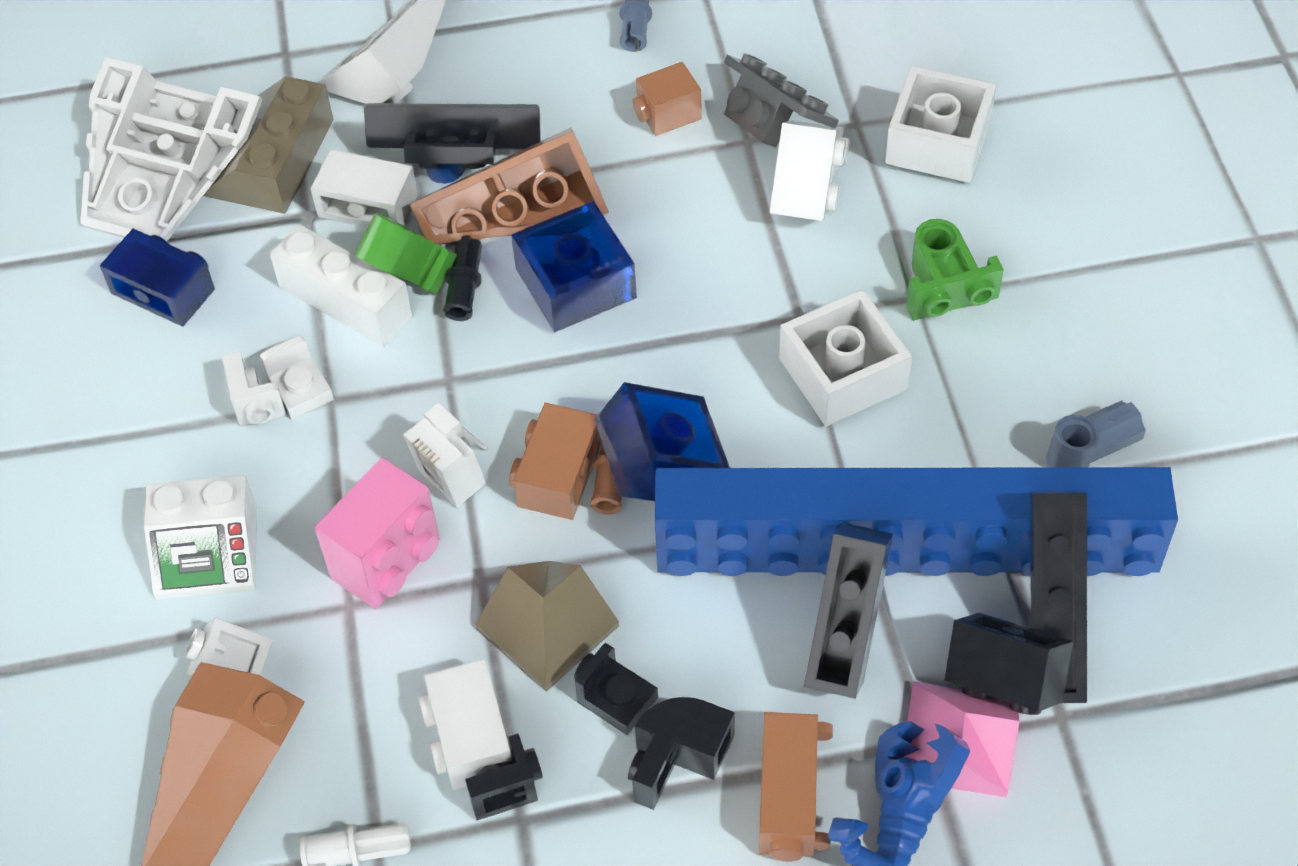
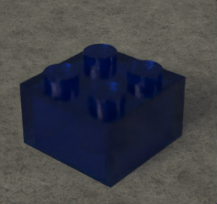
M594 201L511 234L515 268L554 333L637 298L635 263Z
M624 382L595 418L620 497L655 501L656 468H730L704 396Z

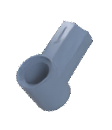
M1121 400L1085 417L1081 415L1063 417L1055 427L1046 455V463L1049 467H1089L1090 463L1142 440L1146 429L1143 425L1140 411L1132 402L1125 403Z

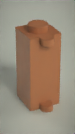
M764 712L759 854L770 855L771 858L778 861H797L803 856L813 857L814 851H825L831 848L828 833L815 832L817 741H827L833 738V725L827 722H818V714Z

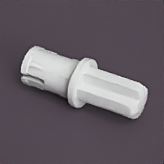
M403 822L357 829L355 824L348 825V830L322 835L300 836L302 866L346 864L361 866V861L407 854L411 849L410 830L408 825Z

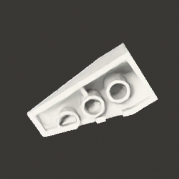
M409 0L392 15V19L365 39L367 41L354 53L346 56L319 83L326 85L327 92L365 104L383 103L389 98L396 103L414 88L410 81L423 68L446 0Z

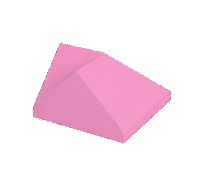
M913 681L908 722L911 721L925 730L911 742L921 750L904 757L913 758L916 761L926 759L931 763L935 762L938 752L929 746L927 742L939 738V733L934 723L942 725L959 735L968 744L970 749L961 773L951 789L1007 798L1019 727V713L1009 708L1010 702L995 697L979 699L964 694L961 688Z

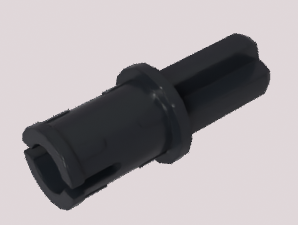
M470 235L462 236L461 240L456 243L454 253L457 256L452 267L447 270L445 275L448 290L443 312H445L447 318L454 321H466L472 317L475 289L480 286L482 281L481 274L478 272L482 243L479 239H472Z

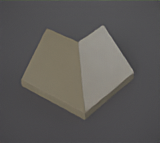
M544 561L508 567L475 625L476 629L547 692L587 654L619 627V621L581 565Z

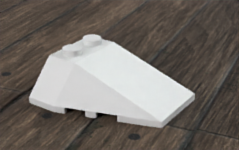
M105 56L89 97L92 122L91 133H87L86 147L90 150L88 171H84L80 224L87 228L162 248L247 141L263 99L257 95L222 86L217 96L160 82L144 66Z

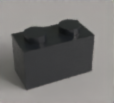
M983 613L954 620L944 681L962 686V692L968 696L979 699L995 697L1010 702L1009 708L1013 711L1028 715H1038L1042 710L1063 702L1073 641Z

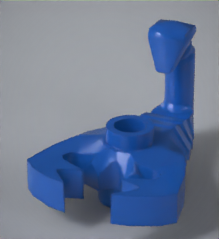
M911 721L899 723L887 729L879 736L875 760V784L882 801L880 808L882 814L879 817L878 825L880 832L877 836L878 850L875 853L863 847L861 840L858 838L867 831L868 823L856 819L835 817L833 818L828 838L830 841L841 844L840 853L843 855L844 862L851 866H908L911 856L916 853L920 846V840L924 838L927 832V825L931 822L933 814L941 807L945 796L949 793L960 775L970 753L968 744L959 735L942 725L934 723L939 733V738L927 742L929 746L938 752V757L933 763L926 759L916 761L913 758L904 757L921 750L911 743L914 738L925 730Z

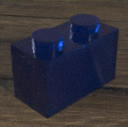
M134 228L99 265L112 295L182 327L185 326L215 290L209 272V265L202 256L193 251L185 252L170 245L158 235L153 234L149 236Z

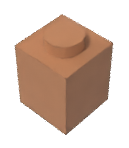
M683 61L636 78L637 97L632 100L633 108L639 121H646L655 136L702 119L701 88Z

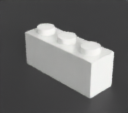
M300 224L269 253L279 288L383 347L413 317L404 281L363 261L353 253Z

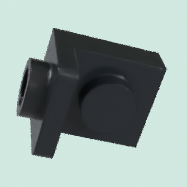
M606 642L595 655L592 653L587 654L579 663L574 674L577 703L627 736L635 727L640 717L658 698V688L618 663L615 657V648Z
M519 733L508 736L514 761L513 764L506 766L491 765L480 770L476 776L465 779L476 821L538 801L534 781L543 778L541 767L534 747L524 750Z

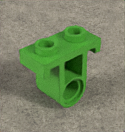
M380 213L374 214L354 253L355 256L389 274L415 283L436 295L445 280L447 270L452 266L457 256L454 252Z
M929 219L917 227L911 262L916 277L909 279L906 308L913 321L929 316L938 317L948 311L970 305H983L999 298L1004 269L997 256L989 257L987 266L978 268L959 229L953 223L943 219Z

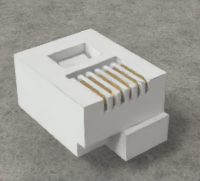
M439 402L424 414L423 419L403 434L419 472L456 508L486 484L474 450L461 438L471 446L477 444L484 450L487 447L465 429Z

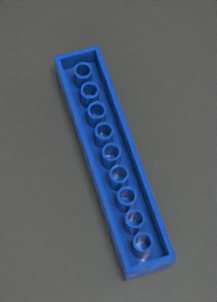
M656 468L655 536L657 572H669L676 576H688L695 572H719L726 576H738L745 572H770L777 576H789L796 572H820L826 575L833 534L843 522L893 533L885 576L895 573H923L928 576H940L946 573H974L979 576H991L997 573H1024L1030 576V492L1084 491L1087 493V576L1099 573H1126L1131 576L1160 573L1178 522L1171 468Z

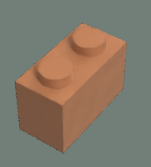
M544 402L538 420L531 419L525 435L526 450L522 459L516 458L511 467L509 485L515 489L517 507L569 520L574 519L593 468V461L597 457L602 444L600 415Z

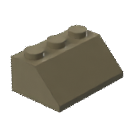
M287 76L258 95L263 100L247 141L206 191L205 197L286 214L334 120L325 84Z

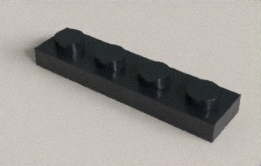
M1084 491L1030 492L1031 628L1073 641L1062 703H1087V493Z

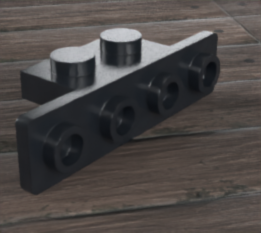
M368 103L364 107L366 146L369 148H404V162L416 163L418 167L424 169L438 168L443 164H460L461 167L466 169H479L487 164L494 163L497 149H525L541 141L540 107L537 104Z

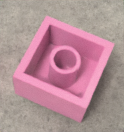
M383 457L314 527L330 578L374 609H377L387 597H393L399 592L406 580V576L419 562H425L433 555L440 540L428 486Z

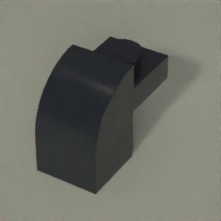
M692 697L671 698L657 703L648 709L635 725L636 749L638 751L632 760L628 772V780H631L633 785L634 802L654 810L675 765L714 780L735 736V712Z

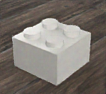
M910 66L888 128L885 164L971 183L991 122L997 84Z
M863 289L780 325L779 360L825 427L908 390L912 355Z

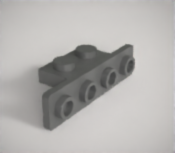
M746 53L743 54L741 59L726 55L724 63L741 74L736 87L731 90L728 96L724 115L762 143L777 147L780 141L782 123L789 121L793 111L804 118L836 128L839 120L826 112L828 107L826 102L806 94L807 90L787 81V76L766 67V62Z

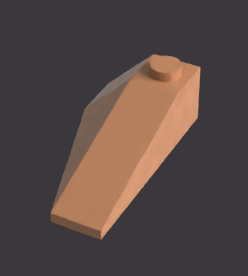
M572 127L410 203L424 236L437 244L458 242L464 235H470L472 239L481 240L483 238L522 236L531 233L569 231L609 213Z
M203 662L198 665L172 710L169 725L171 728L166 753L162 759L159 774L161 777L155 807L151 813L141 866H210L281 747L305 701L260 675Z

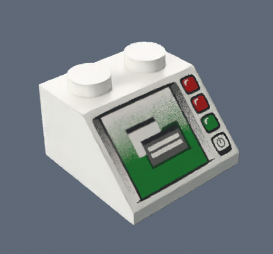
M246 475L146 484L144 531L153 594L156 600L256 590L257 505Z

